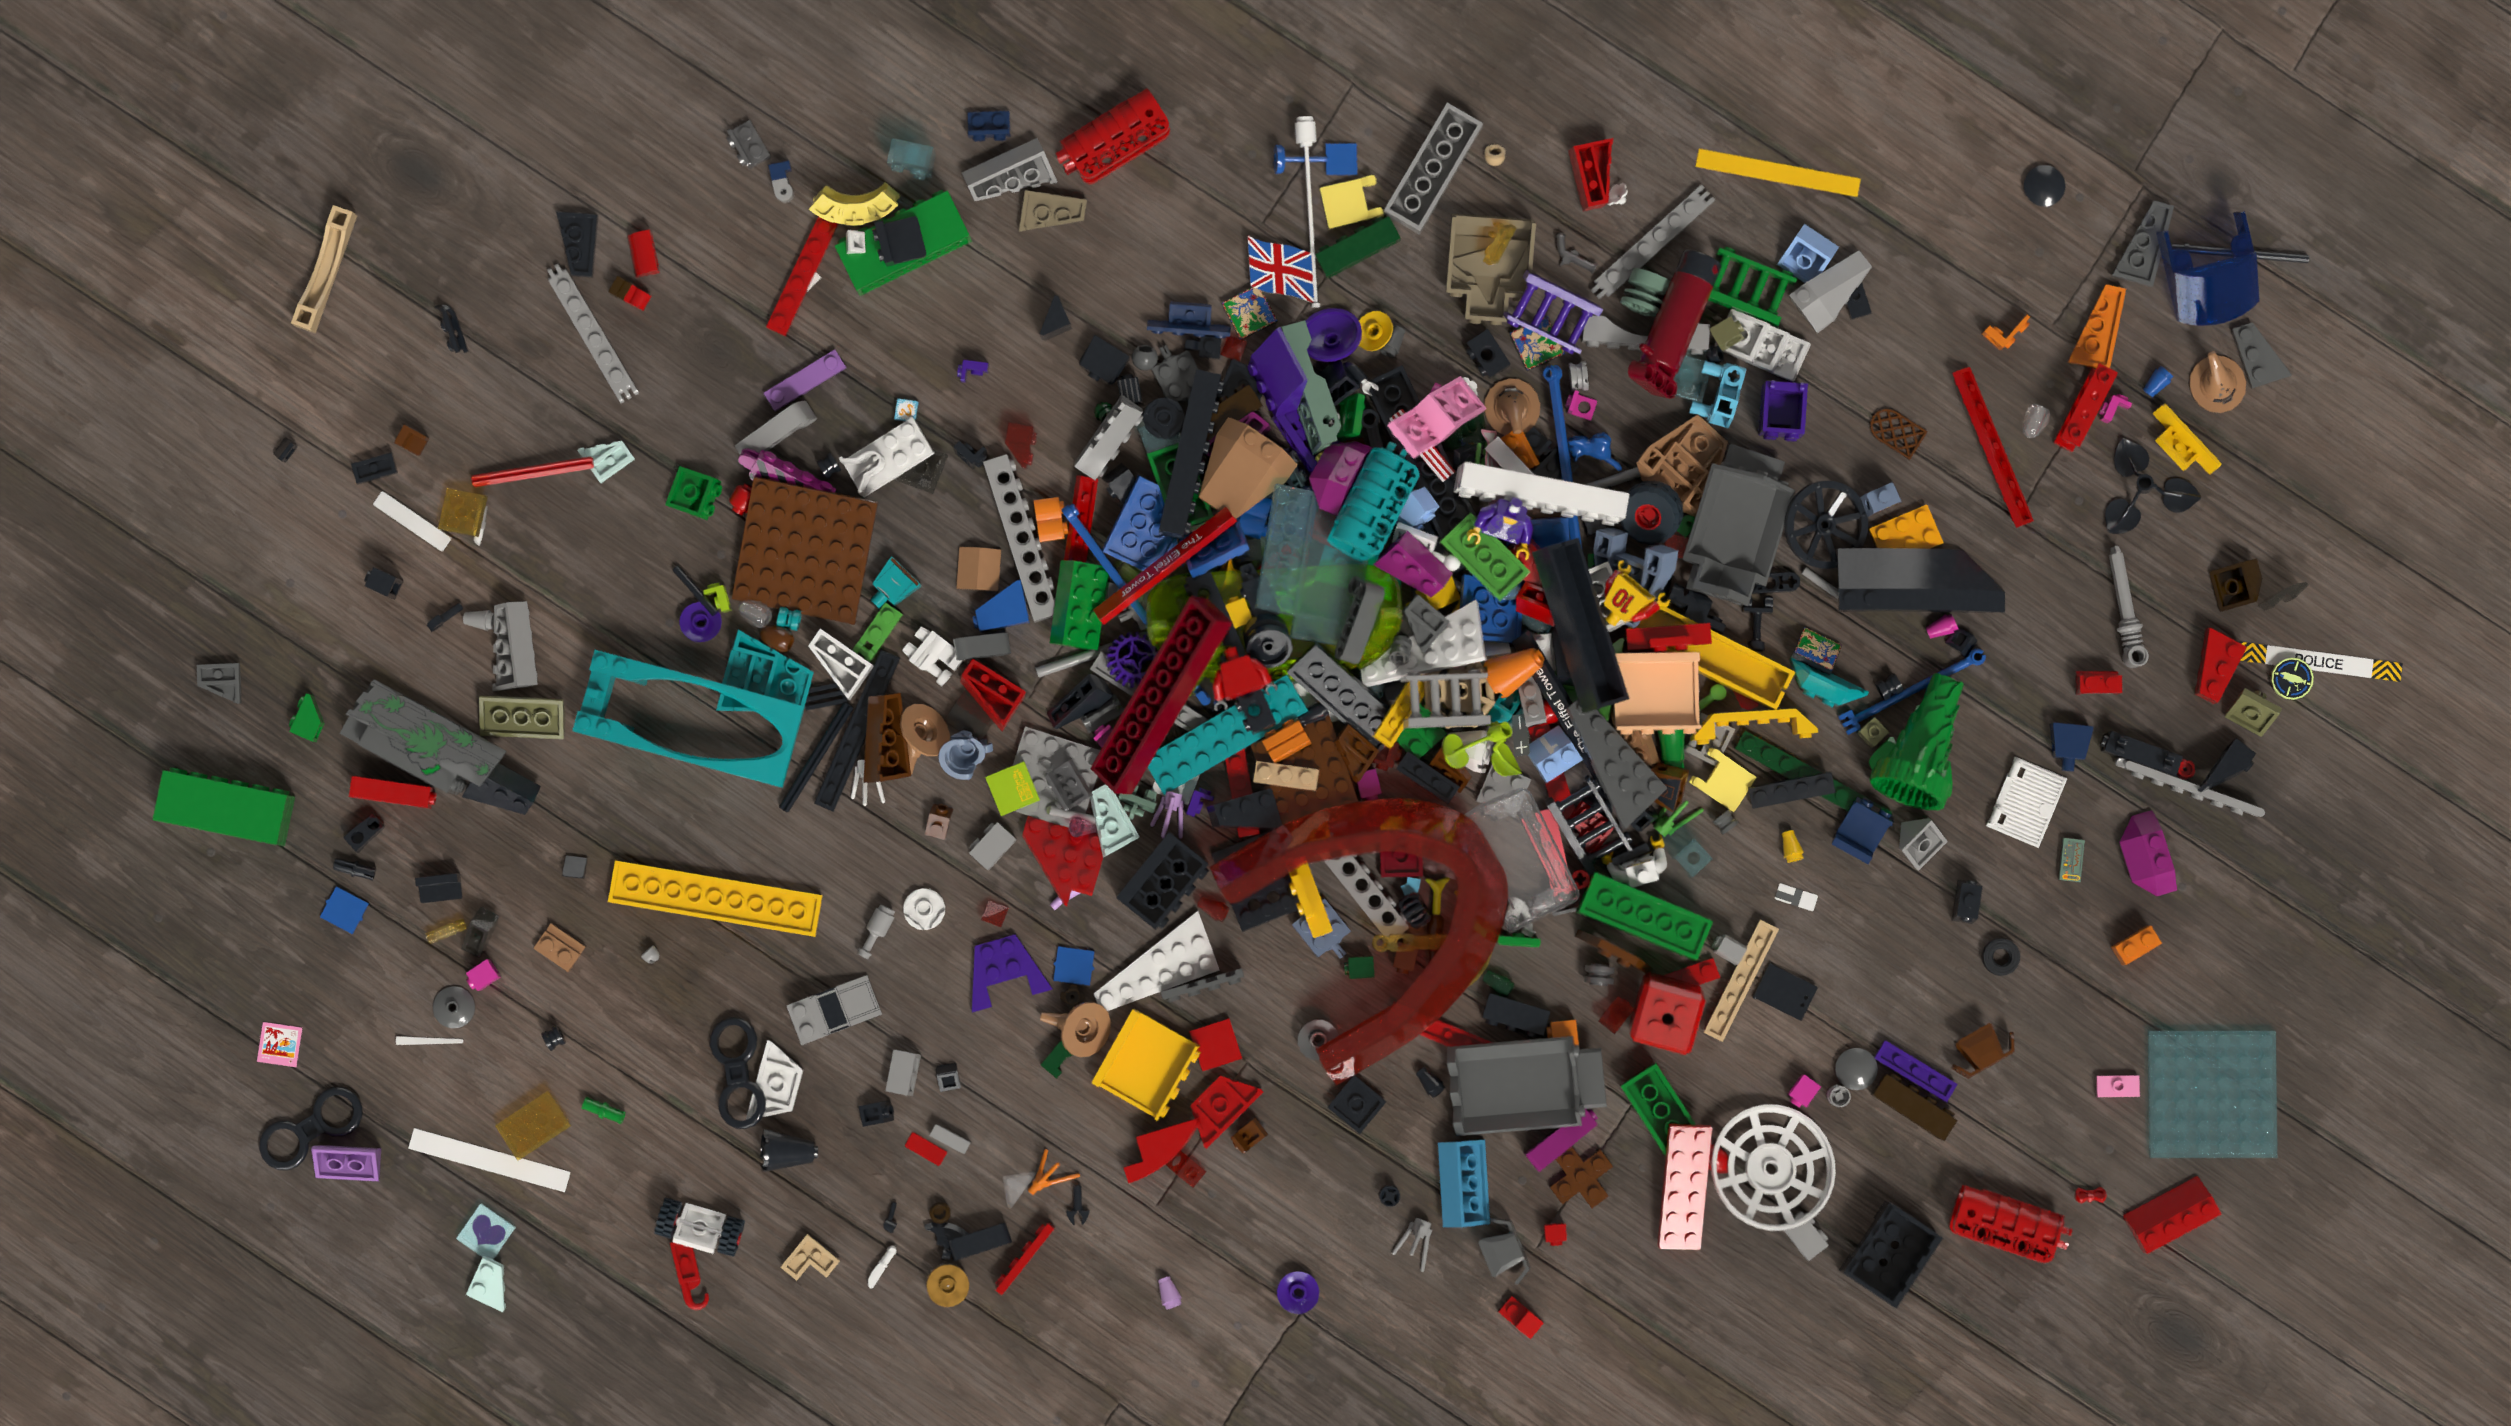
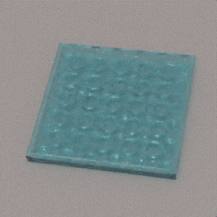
M2148 1031L2149 1158H2277L2276 1031Z

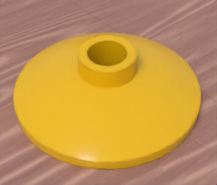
M1372 311L1365 314L1359 320L1362 329L1359 347L1366 351H1375L1388 343L1392 336L1393 324L1387 314L1381 311Z

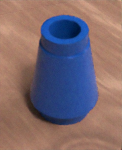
M2160 366L2154 370L2143 390L2153 398L2154 395L2171 383L2170 380L2173 378V375Z

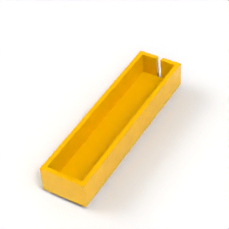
M1660 607V610L1652 616L1641 620L1636 628L1699 623L1667 607ZM1711 630L1712 644L1688 646L1687 650H1675V647H1667V651L1657 652H1700V661L1698 662L1699 674L1771 710H1777L1785 694L1780 689L1786 690L1795 674L1794 671Z

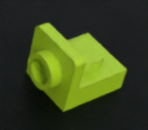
M719 583L708 585V589L703 590L706 596L717 593V596L714 597L717 609L721 608L723 613L732 611L724 585L720 586Z

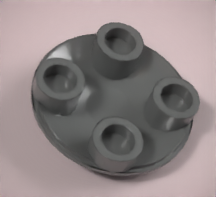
M1852 1048L1843 1052L1839 1056L1835 1067V1073L1839 1082L1851 1090H1862L1869 1087L1874 1082L1878 1071L1873 1055L1861 1048Z

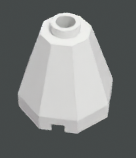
M1488 730L1449 734L1459 736L1464 746L1486 737ZM1486 740L1465 749L1469 757L1466 767L1474 772L1485 773L1486 768H1483L1484 764L1488 765L1490 762L1494 742Z

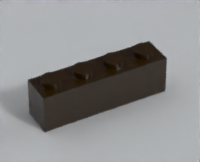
M1242 384L1234 390V395L1229 398L1226 395L1218 400L1220 402L1217 414L1213 413L1212 421L1215 422L1213 433H1208L1207 441L1217 435L1228 417L1239 421L1251 412H1257L1264 407L1250 385L1245 386Z
M1884 1074L1871 1095L1939 1140L1945 1141L1958 1121L1954 1118L1955 1113L1945 1107L1941 1110L1936 1106L1937 1102L1928 1096L1924 1099L1918 1095V1089L1910 1084L1907 1087L1900 1083L1902 1079L1895 1074Z

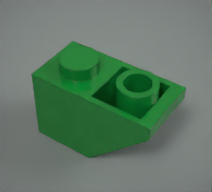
M306 693L305 697L302 696L298 702L297 707L299 710L297 715H293L290 720L289 727L291 728L289 732L316 743L325 723L315 697Z

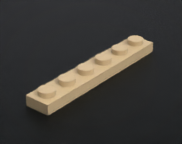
M1759 920L1747 944L1748 948L1740 963L1736 965L1703 1033L1723 1042L1779 930L1778 928Z

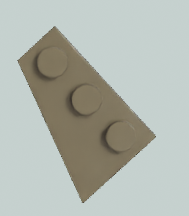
M1025 190L1019 232L1084 221L1087 200Z

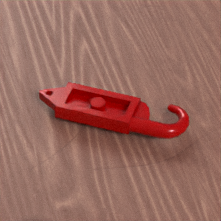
M672 1241L670 1246L684 1301L690 1309L701 1310L708 1304L709 1294L705 1293L704 1300L701 1303H695L692 1299L690 1290L695 1289L701 1282L694 1248Z

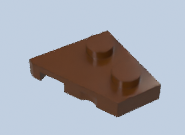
M1348 724L1344 726L1334 742L1354 782L1357 783L1362 779L1379 750Z
M1443 746L1429 764L1431 768L1460 787L1458 789L1459 793L1462 792L1472 778L1465 767L1453 768L1447 763L1443 754Z

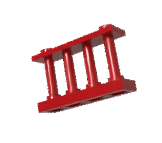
M2101 363L2098 364L2096 370L2093 368L2090 370L2053 442L2054 444L2071 453L2076 446H2081L2118 372Z

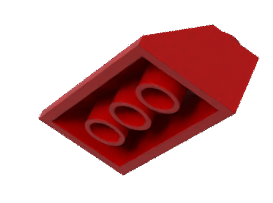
M2196 1176L2124 1214L2123 1217L2142 1252L2149 1254L2222 1214L2210 1192L2200 1178Z

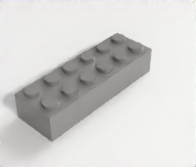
M1447 103L1385 207L1383 214L1420 235L1480 133L1483 123Z

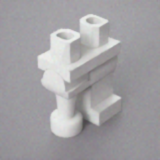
M920 627L915 636L923 643L919 648H916L909 642L902 651L910 658L909 661L919 669L928 671L937 677L936 682L942 687L951 677L952 673L947 669L942 671L935 664L936 661L940 659L952 670L956 671L964 660H956L955 647L935 632H930Z

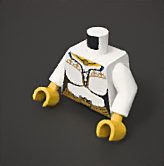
M1659 834L1660 839L1654 841L1652 836L1650 837L1655 851L1639 855L1617 866L1611 860L1614 857L1613 851L1609 855L1603 856L1601 858L1602 863L1607 865L1612 879L1632 888L1659 880V873H1662L1667 868L1665 850L1663 849L1665 843L1662 835Z

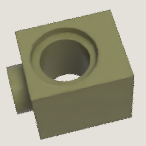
M1731 316L1709 329L1722 351L1745 339L1742 335V332L1745 330L1739 320L1734 321Z
M1875 717L1871 718L1857 732L1871 748L1889 733Z

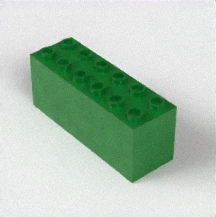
M943 190L935 192L931 195V199L924 201V199L919 200L913 204V208L908 210L905 208L895 212L894 217L888 220L887 218L878 220H883L885 224L913 216L917 217L927 253L924 258L886 267L885 262H880L877 249H881L879 241H875L872 229L876 228L875 226L869 229L864 227L858 230L865 232V253L847 254L846 237L837 241L838 244L835 245V248L859 296L972 242L948 190L945 192Z
M171 767L170 771L163 770L152 820L285 846L295 801L294 796H289L290 791L273 788V792H269L270 787L253 784L252 788H249V783L232 780L231 784H229L226 778L211 776V780H209L206 774L191 772L189 776L186 770Z
M1596 872L1591 874L1589 884L1576 913L1693 961L1698 960L1713 923L1712 920Z

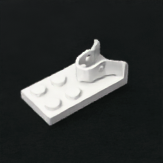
M912 417L848 458L841 456L839 460L849 472L858 488V493L866 497L935 453L916 420Z

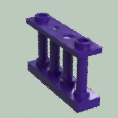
M1526 270L1522 278L1527 281V287L1513 315L1506 311L1503 314L1508 319L1507 323L1517 328L1521 325L1562 345V349L1570 354H1573L1574 351L1580 354L1582 350L1575 345L1589 317H1592L1593 314L1600 316L1603 309L1600 305ZM1539 287L1545 290V297L1534 319L1529 323L1520 317L1534 290H1537ZM1558 296L1564 299L1562 302L1564 305L1550 332L1539 328V325L1552 300ZM1576 305L1582 308V314L1569 340L1566 341L1557 335L1571 308H1574Z

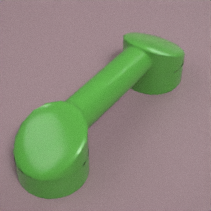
M1720 684L1712 686L1709 690V695L1699 701V712L1713 701L1723 700L1726 697L1725 687Z

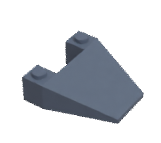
M1614 527L1596 530L1593 549L1595 567L1609 562L1614 572L1618 570L1619 561L1623 560L1624 565L1621 568L1626 569L1628 565H1631V572L1628 575L1651 593L1656 600L1675 572L1678 550L1664 545L1646 548L1644 560L1625 553L1628 532ZM1630 621L1624 625L1636 628L1641 621Z

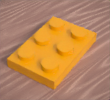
M1928 505L1868 529L1876 548L1931 549L1944 543Z

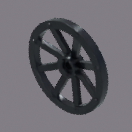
M1817 481L1805 486L1793 497L1787 508L1784 521L1786 540L1795 556L1805 564L1821 569L1837 568V554L1830 537L1831 533L1851 544V548H1862L1868 533V517L1861 498L1849 486L1836 481ZM1831 488L1840 491L1825 513L1822 489ZM1814 491L1817 516L1801 505V502ZM1847 496L1852 501L1857 512L1834 518V513ZM1797 511L1813 522L1809 526L1794 530V519ZM1859 520L1856 539L1836 528V524ZM1815 531L1808 551L1805 553L1798 544L1796 537ZM1821 536H1823L1831 561H1819L1813 558Z

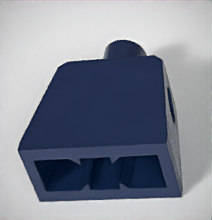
M2063 723L2050 724L2053 758H2062L2061 771L2074 772L2075 760H2085L2093 726Z

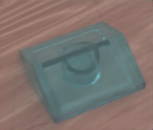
M1688 356L1684 357L1680 370L1673 379L1677 383V393L1675 396L1702 403L1709 374L1701 373L1705 361Z

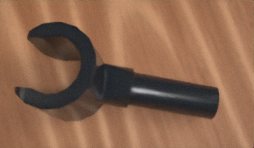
M895 1202L891 1203L889 1215L884 1223V1229L890 1233H893L897 1226V1223L892 1221L897 1205Z

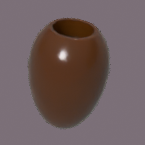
M769 625L763 627L760 631L762 641L768 647L778 652L789 651L794 643L793 634L785 627Z

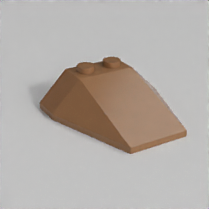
M1696 415L1646 448L1636 462L1642 481L1656 480L1671 486L1682 501L1683 512L1696 517L1712 463L1721 464L1728 442L1705 420Z
M1228 417L1216 435L1199 498L1217 511L1227 507L1234 518L1237 519L1286 483L1298 464L1283 448L1249 425Z

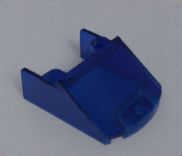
M2245 211L2233 212L2238 235L2234 236L2231 241L2233 257L2193 267L2191 256L2186 250L2172 251L2168 231L2156 232L2178 322L2197 326L2225 323L2245 314L2260 301L2257 252H2254Z

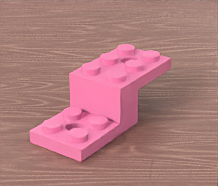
M1460 376L1427 395L1414 409L1394 419L1387 426L1403 444L1406 451L1415 458L1446 440L1462 424L1478 416L1487 408Z

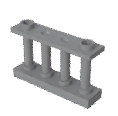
M1468 670V674L1420 675V672H1407V676L1402 677L1401 682H1410L1411 715H1409L1408 719L1403 720V728L1481 726L1491 724L1490 715H1483V712H1481L1479 679L1487 678L1488 673H1481V670ZM1451 680L1452 713H1450V717H1443V713H1440L1439 681ZM1459 680H1471L1473 708L1471 716H1463L1461 712ZM1418 681H1430L1432 707L1430 718H1422V714H1420Z

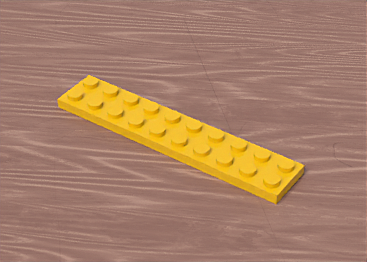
M615 861L608 902L816 937L823 895Z

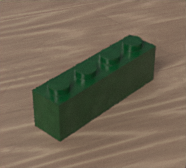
M1381 216L1372 221L1373 225L1367 228L1364 225L1354 230V235L1350 237L1344 235L1336 240L1337 244L1331 247L1325 245L1317 250L1318 253L1315 254V259L1326 280L1400 242L1401 237L1389 216L1386 218Z

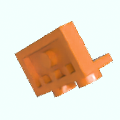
M1523 430L1520 434H1514L1511 431L1500 438L1529 470L1540 464Z

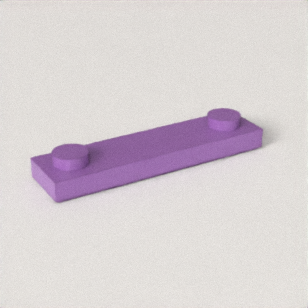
M833 350L764 392V395L774 411H777L846 369V366L836 350Z

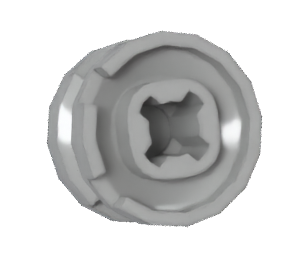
M1586 361L1580 362V364L1569 363L1571 392L1577 389L1589 390L1587 366H1585Z

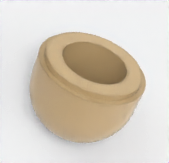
M1499 145L1486 147L1484 152L1486 162L1491 166L1502 164L1505 159V149ZM1497 150L1500 154L1492 155L1490 152Z

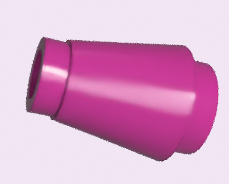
M1945 614L1925 628L1930 639L1952 634L1958 629V626L1952 614Z

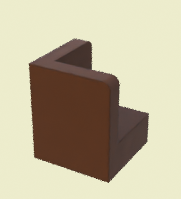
M403 425L394 443L420 456L429 438Z

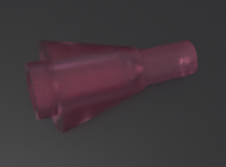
M1079 816L1072 818L1070 821L1069 831L1073 837L1098 833L1096 824Z

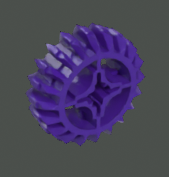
M1128 632L1126 638L1120 635L1118 640H1113V646L1108 648L1109 654L1106 655V659L1109 662H1107L1106 666L1112 668L1109 672L1110 675H1117L1115 681L1123 680L1122 686H1125L1127 682L1130 683V688H1133L1135 683L1139 686L1146 672L1141 673V665L1147 661H1150L1151 665L1158 653L1156 651L1159 649V645L1152 646L1154 640L1150 639L1147 641L1146 634L1140 638L1138 632L1134 634V637ZM1128 647L1127 655L1118 659L1119 651ZM1137 647L1143 649L1145 652L1139 651ZM1124 668L1130 669L1132 673L1127 672Z

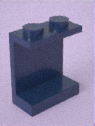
M1857 797L1835 833L1832 845L1869 864L1875 849L1889 826H1892L1894 816H1892L1889 810L1885 808L1879 809L1874 806L1871 800Z

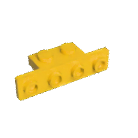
M2163 404L2153 413L2166 428L2155 440L2156 443L2183 471L2195 460L2208 474L2213 473L2222 465L2217 457L2209 451L2202 441L2195 436L2188 426L2166 404Z
M1305 855L1294 859L1291 857L1285 859V864L1292 880L1289 883L1293 895L1297 894L1298 896L1297 908L1300 915H1305L1313 938L1331 933L1333 929Z

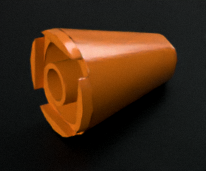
M1531 648L1486 660L1484 667L1487 666V672L1485 673H1488L1486 678L1488 684L1496 694L1499 692L1502 694L1501 698L1510 696L1543 666V654L1539 650Z

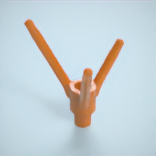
M1045 1149L1035 1176L1036 1178L1032 1181L1028 1191L1034 1195L1044 1187L1078 1178L1080 1174L1077 1173L1049 1180L1048 1177L1060 1164L1056 1162L1043 1174L1048 1150Z

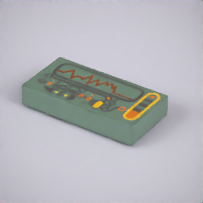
M2063 838L2058 880L2081 882L2085 840Z

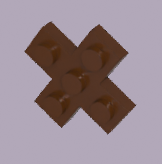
M1571 1146L1555 1159L1566 1175L1550 1186V1189L1562 1205L1579 1192L1591 1209L1609 1197L1596 1180L1613 1167L1601 1150L1583 1162Z

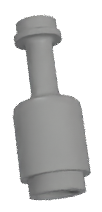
M880 904L879 908L875 909L866 926L870 934L863 948H858V955L869 959L872 955L870 950L877 937H884L895 918L893 916L894 910Z

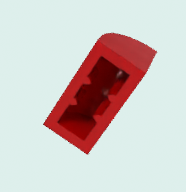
M648 229L630 234L628 242L635 278L660 273L651 230Z

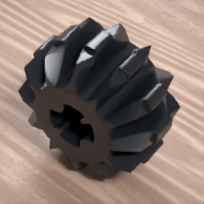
M1417 893L1407 894L1399 901L1401 912L1411 927L1419 929L1431 921L1429 909Z

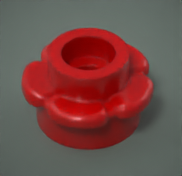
M2182 759L2177 773L2178 777L2182 780L2192 778L2195 774L2194 763L2190 760Z

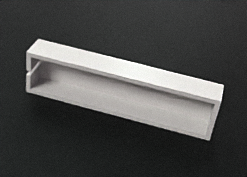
M1464 462L1457 468L1454 492L1459 493V496L1463 498L1477 496L1480 501L1484 502L1498 501V499L1511 501L1513 498H1518L1522 501V506H1525L1527 510H1533L1534 507L1541 509L1540 512L1546 514H1553V511L1560 512L1561 516L1573 518L1575 515L1581 516V520L1594 522V519L1602 520V524L1614 526V523H1619L1625 519L1629 493Z

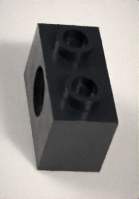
M1488 329L1466 343L1468 348L1465 351L1471 360L1475 358L1479 364L1477 369L1482 377L1486 376L1489 380L1510 367L1511 363ZM1485 350L1490 351L1492 359L1489 361L1483 360L1481 352Z

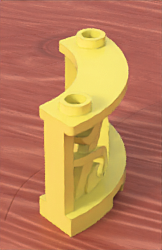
M887 183L863 195H846L831 189L829 186H825L813 199V204L809 210L832 223L836 222L852 226L863 225L879 220L898 206L896 201L900 198V195Z

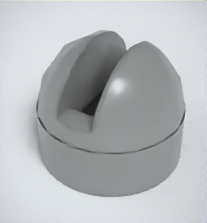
M652 945L641 957L647 963L652 964L659 959V952Z

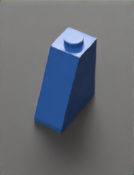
M1021 580L1015 581L975 610L976 616H973L975 629L979 628L980 632L1030 623Z

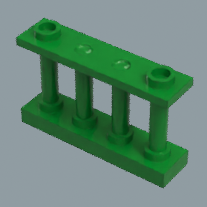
M1719 248L1716 255L1722 257L1720 261L1722 266L1708 301L1728 309H1734L1777 328L1782 318L1778 316L1777 310L1788 283L1794 285L1797 278H1794V274L1789 271L1782 270V272L1739 256L1731 248ZM1731 260L1741 264L1731 292L1725 295L1720 293L1719 286ZM1751 268L1761 272L1750 301L1745 303L1739 300L1740 297L1738 295L1747 272ZM1768 276L1779 279L1780 283L1770 308H1767L1765 311L1758 308V301Z

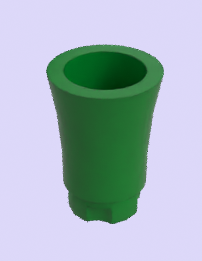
M1657 730L1663 764L1684 768L1685 734H1683V730H1675V734H1662V730Z

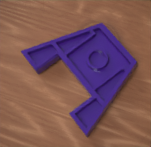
M1016 935L975 946L972 1013L992 1007L987 986L1027 975L1032 995L1053 990Z

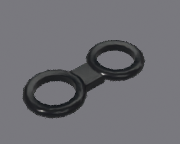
M728 1017L721 1020L713 1028L710 1035L712 1055L719 1063L725 1065L727 1086L722 1090L719 1097L718 1109L721 1118L727 1125L735 1129H748L755 1126L762 1119L766 1110L764 1092L757 1083L750 1081L747 1064L756 1051L757 1035L754 1027L747 1020L740 1017ZM732 1025L743 1028L748 1037L746 1051L736 1058L725 1056L719 1047V1037L722 1031ZM739 1088L751 1090L757 1100L755 1113L744 1121L733 1118L728 1110L730 1094Z
M332 1087L324 1090L317 1097L313 1105V1115L296 1124L292 1121L280 1120L270 1124L263 1131L259 1140V1151L262 1159L274 1169L290 1170L298 1167L305 1160L309 1151V1142L323 1133L334 1137H342L352 1133L359 1126L362 1119L363 1107L359 1097L345 1087ZM335 1095L346 1097L354 1108V1116L351 1122L342 1128L329 1126L322 1116V1107L325 1101ZM280 1129L293 1131L298 1136L300 1142V1150L297 1156L288 1162H280L274 1159L268 1149V1141L271 1135Z

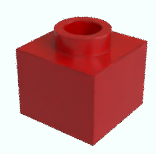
M1565 1223L1543 1224L1545 1242H1550V1246L1562 1245V1241H1567Z

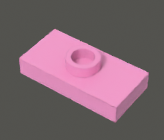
M2139 1075L2096 1076V1097H2140Z

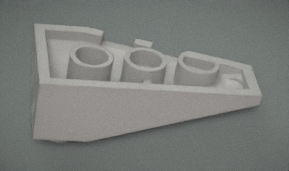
M1857 251L1809 280L1789 296L1793 304L1818 334L1837 318L1839 311L1849 301V297L1861 284L1872 266L1862 253Z

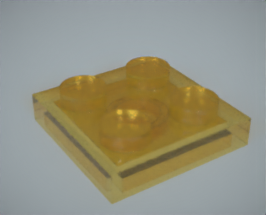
M447 488L438 529L479 537L488 496Z

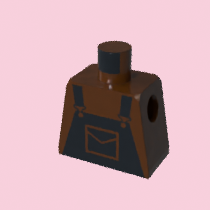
M1657 763L1651 771L1667 789L1654 802L1674 812L1682 804L1689 770Z

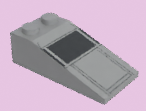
M867 975L787 1005L801 1045L882 1015Z

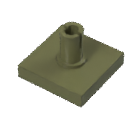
M2244 688L2227 710L2225 718L2262 737L2279 716L2282 708L2266 700L2265 693L2260 696L2261 691L2257 690L2253 693Z

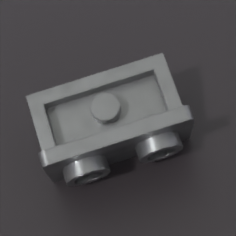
M1072 759L1045 774L1047 785L1054 791L1059 805L1065 811L1076 807L1093 796Z

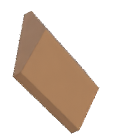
M959 547L956 589L998 592L1001 550Z

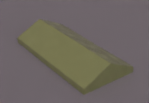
M479 696L480 736L564 739V699Z

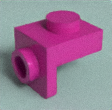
M2121 394L2111 396L2108 403L2104 402L2099 414L2102 415L2100 420L2107 424L2111 422L2118 406L2129 409L2132 405L2128 401L2129 398Z

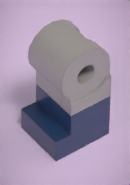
M785 161L769 165L776 198L782 203L790 202L794 197V191L789 185L787 172H792L791 163Z

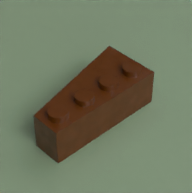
M901 693L868 697L863 783L882 782L911 776L907 741L903 737L900 728V717L903 713Z

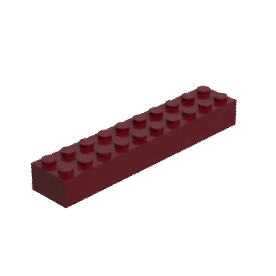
M1193 596L1189 598L1090 768L1116 794L1131 795L1232 625V622L1207 598Z

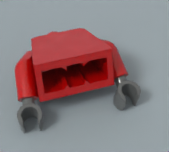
M1236 647L1224 651L1227 662L1221 664L1220 669L1215 672L1212 685L1216 711H1218V704H1224L1226 710L1227 700L1262 688L1267 695H1270L1268 692L1270 686H1273L1277 691V686L1262 663L1255 658L1250 659L1248 655L1239 658Z

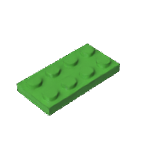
M1469 513L1440 542L1500 602L1530 571L1496 537L1481 533V529L1479 531L1481 540L1478 544L1474 543L1476 535L1471 536L1468 541L1467 532L1470 529H1474L1475 526L1473 524L1476 520V517Z

